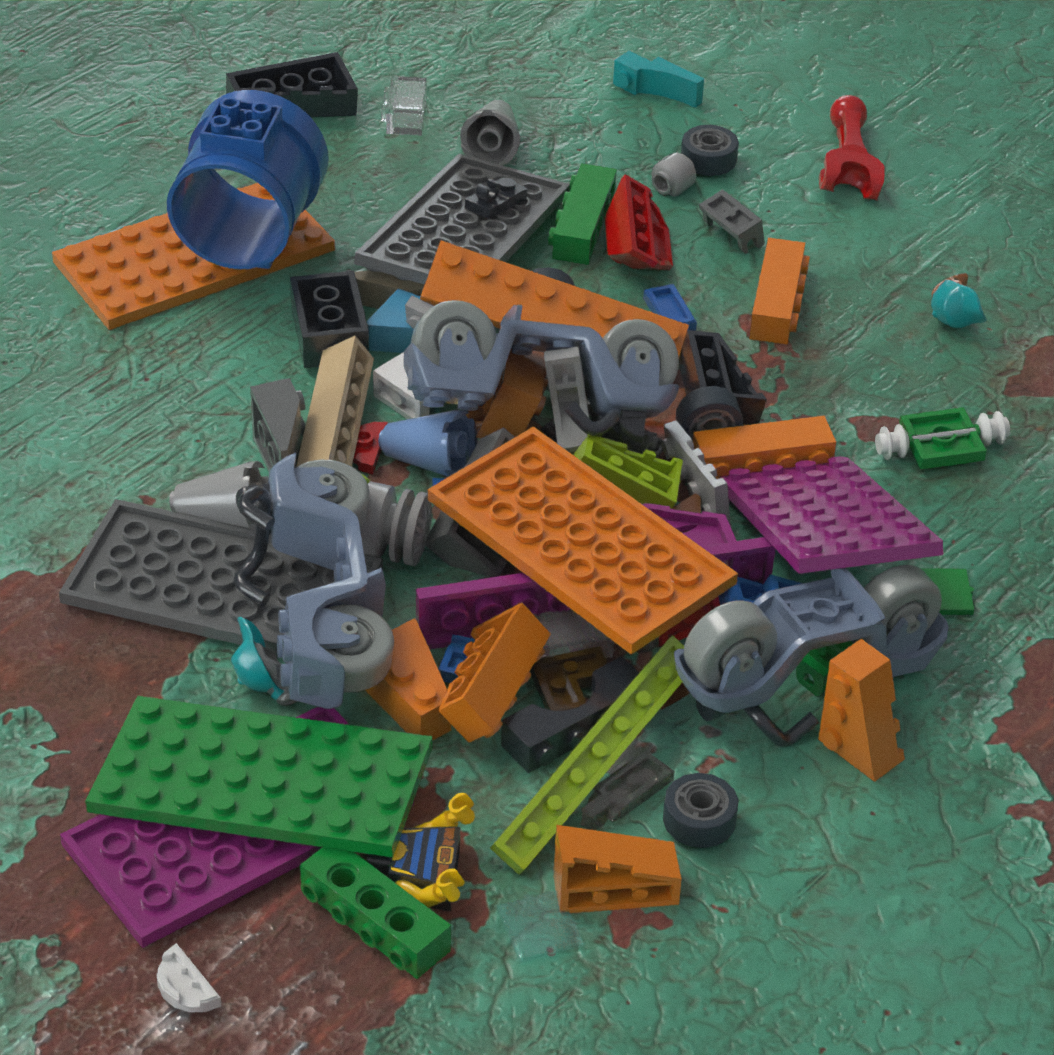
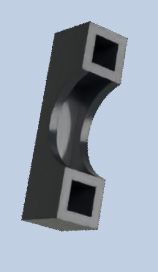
M621 656L592 672L591 698L585 704L565 711L548 710L531 704L502 719L501 746L528 774L541 766L549 765L556 758L575 749L639 672Z

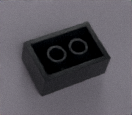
M354 271L290 277L291 310L304 368H319L323 350L353 336H356L369 352V330Z

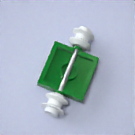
M964 407L901 415L899 424L895 426L894 432H889L886 426L881 427L880 433L876 434L875 445L878 454H882L886 460L891 459L893 452H897L900 458H904L910 448L920 469L985 461L987 452L985 446H989L992 439H995L1000 445L1005 443L1006 437L1010 435V424L1007 417H1003L1000 411H996L992 419H989L987 414L981 413L976 424L973 425Z

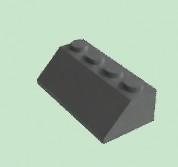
M503 427L479 439L466 466L515 437ZM441 510L428 534L425 546L449 566L488 577L500 576L507 560Z

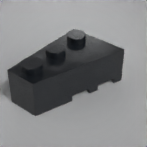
M687 330L679 356V367L685 394L688 395L691 391L708 386L725 388L734 394L743 417V426L759 424L767 399L763 393H757L751 385L752 378L748 372H741L736 365L737 357L722 336L714 332Z

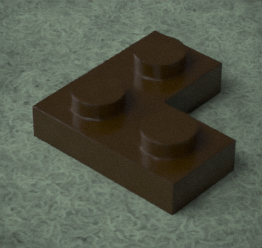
M598 646L540 658L533 664L529 672L545 709L565 711L586 703L580 688L592 686V672L608 664L601 647Z

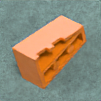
M862 639L830 660L818 740L826 748L837 753L875 782L905 760L904 750L897 747L896 733L900 731V723L898 719H893L891 703L896 700L890 659Z
M556 825L553 877L560 914L679 905L682 878L674 842Z

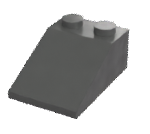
M290 378L250 386L253 440L268 472L277 462L293 453H296V468L302 436L305 431V423L300 412L305 410V402L301 390H295Z

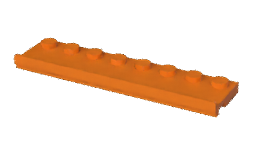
M442 240L438 246L420 296L421 300L433 306L451 300L473 304L489 317L494 327L501 329L500 323L504 315L513 305L523 306L520 320L590 327L598 332L601 337L621 322L633 319L647 320L657 324L670 335L676 345L678 357L689 327L688 324Z

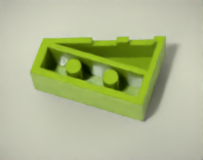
M587 435L574 453L575 457L641 504L650 503L670 506L671 509L677 502L682 459L673 457L669 462L655 458L656 454L653 451L645 450L643 454L627 450V444L592 435Z

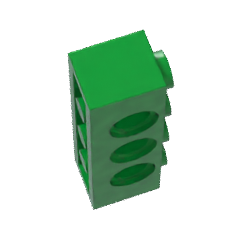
M322 847L300 864L301 891L310 902L318 903L330 912L336 922L341 925H347L355 931L367 946L375 947L381 951L397 969L405 970L418 979L451 951V924L355 852Z

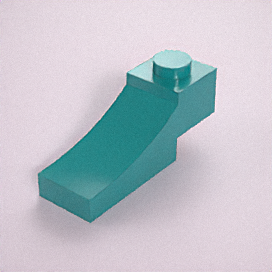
M627 51L614 60L613 85L634 95L645 93L663 96L683 102L694 108L702 104L704 78L661 57L650 61L631 51Z

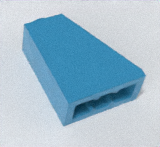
M398 288L368 319L370 351L403 353L411 344L414 329L406 322L405 304L411 296L419 299L420 296Z

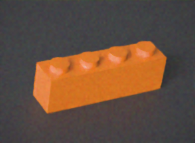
M768 238L752 312L749 339L788 345L790 332L796 333L810 256L804 255L805 242Z
M825 416L696 431L693 433L694 449L699 448L702 451L706 465L711 463L717 471L716 479H719V476L729 475L730 470L738 468L748 469L751 473L762 471L763 466L771 464L781 465L783 468L796 467V462L804 460L814 461L816 464L829 463L828 459L835 456L836 440Z

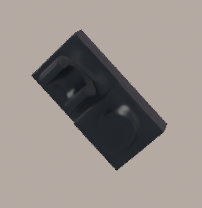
M489 178L487 179V186L478 184L476 193L465 198L464 208L490 219L526 200L528 188L517 184L510 178H500L497 181Z

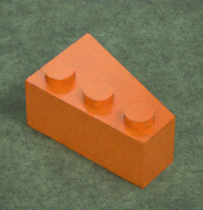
M414 618L392 629L394 650L391 668L381 682L365 691L406 733L432 736L433 741L451 731V724L439 712L447 688L417 620Z

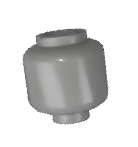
M678 152L671 153L653 166L651 172L654 188L663 195L667 194L676 197L690 188L696 180V170L693 162L684 154Z

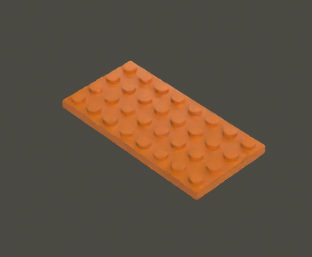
M259 183L237 188L257 198L275 200ZM304 210L300 214L285 248L274 259L270 269L258 267L233 269L211 263L190 250L175 233L168 213L104 235L95 236L92 239L74 245H68L65 248L53 251L52 258L53 263L108 330L335 251V240Z
M535 427L521 433L428 489V501L630 654H633L737 584L738 573Z

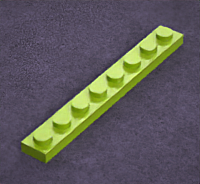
M673 635L663 644L490 847L517 874H521L556 833V825H563L682 683L676 671L674 652L677 649H684V645Z

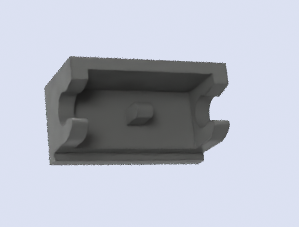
M723 189L699 204L704 222L709 226L713 225V221L738 240V247L743 253H748L747 244L750 239H752L754 246L757 248L765 244L762 219Z

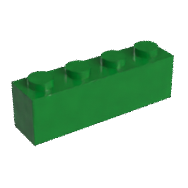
M581 163L577 175L572 174L569 192H565L562 209L557 211L555 227H551L549 232L548 245L553 246L552 259L589 265L605 223V215L616 192L617 169Z

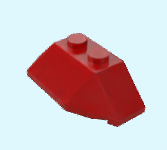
M625 174L620 180L605 215L608 255L615 262L623 263L632 269L670 270L673 267L669 228L659 207L652 200L653 194L650 188Z

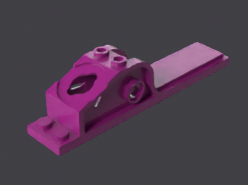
M650 503L642 504L678 531L690 530L683 534L736 571L738 577L764 584L769 575H772L775 557L773 545L765 537L736 541L725 514L704 511L701 514L670 509V506ZM525 573L416 589V620L429 650L448 647L451 644L453 634L473 638L470 634L474 627L520 603H523L548 631L592 625Z

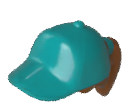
M967 273L957 274L941 281L934 287L931 293L932 316L953 328L984 323L987 320L982 311L978 295L973 289L966 286L968 283Z

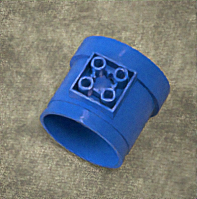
M258 90L234 91L213 101L204 111L191 135L188 156L167 197L168 217L180 240L195 254L216 265L233 269H251L256 267L270 269L274 259L285 248L300 214L315 199L327 173L328 149L319 127L300 107L281 96ZM215 169L231 170L253 179L263 186L275 200L257 198L236 189L226 182Z

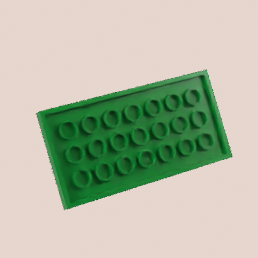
M137 696L85 800L87 813L393 857L432 752L433 741L432 736Z

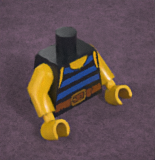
M466 793L456 794L449 802V810L444 811L429 822L412 828H404L393 857L368 854L367 862L381 873L388 875L389 879L428 908L451 911L452 902L457 901L460 897L461 892L457 887L465 884V881L457 871L460 857L461 828L457 826L458 821L465 825L471 824L474 821L475 812L471 809L474 806L473 800Z

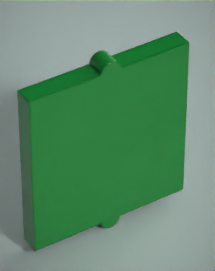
M920 568L937 585L941 592L942 602L939 611L941 615L974 614L972 600L974 588L969 585L966 569Z

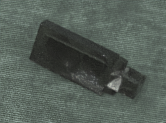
M647 750L643 751L593 788V794L588 798V804L581 809L582 821H580V824L586 829L597 830L604 826L608 819L611 822H616L619 818L622 819L674 780L675 771Z

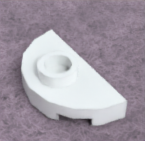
M177 943L164 952L157 973L158 988L164 1000L174 1008L187 1012H207L221 1007V997Z

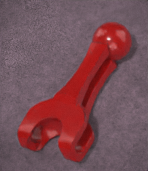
M854 95L841 96L834 101L830 109V120L837 129L836 134L839 140V148L826 153L824 158L825 168L820 171L818 178L820 190L834 192L836 185L850 184L861 191L863 198L878 201L884 184L885 167L879 159L867 152L862 141L860 128L867 120V107L860 98Z

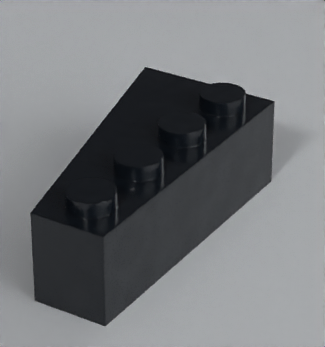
M338 52L226 73V94L241 90L264 91L291 101L310 117L357 116L358 88Z

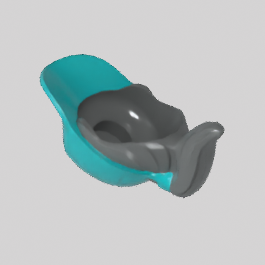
M238 617L237 620L243 642L231 657L233 668L238 676V683L256 692H268L281 706H289L296 703L297 701L290 699L288 687H282L281 663L277 660L275 652L270 648H266L263 636L255 624L243 617Z

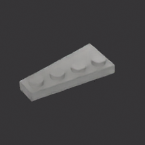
M677 421L664 424L665 439L661 443L663 452L667 459L675 457L683 460L680 481H686L689 496L695 493L700 496L701 514L702 511L725 514L731 527L727 482L723 478L716 479L717 471L711 463L706 465L704 454L699 448L694 449L692 439Z

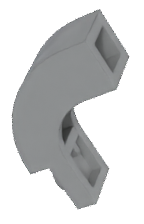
M578 347L544 351L557 444L574 455L588 434L579 429L564 410L575 401L589 417Z

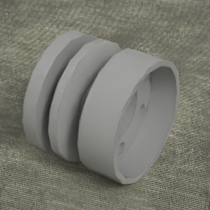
M370 481L368 483L370 491L368 515L365 523L360 528L364 554L381 558L387 545H389V556L392 562L398 563L403 557L406 565L416 566L420 561L426 539L431 531L432 503L428 501V493L419 492L415 497L413 490L405 489L398 503H396L397 497L394 486Z

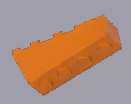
M523 603L473 628L470 635L475 639V642L471 641L466 644L463 653L467 658L457 665L454 673L458 678L449 684L439 708V712L468 743L483 736L489 738L501 728V718L515 704L517 700L515 695L518 689L531 677L529 672L531 667L545 653L543 647L551 633Z

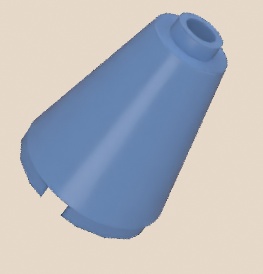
M452 410L388 423L381 430L378 443L384 455L389 458L449 477L466 466L474 451L478 439L476 438V424L474 419L467 418L466 414L469 413L468 411Z

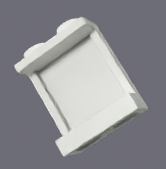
M404 352L373 370L374 397L406 419L429 415V407L424 406L423 401L415 400L412 390H407L408 378L403 366Z

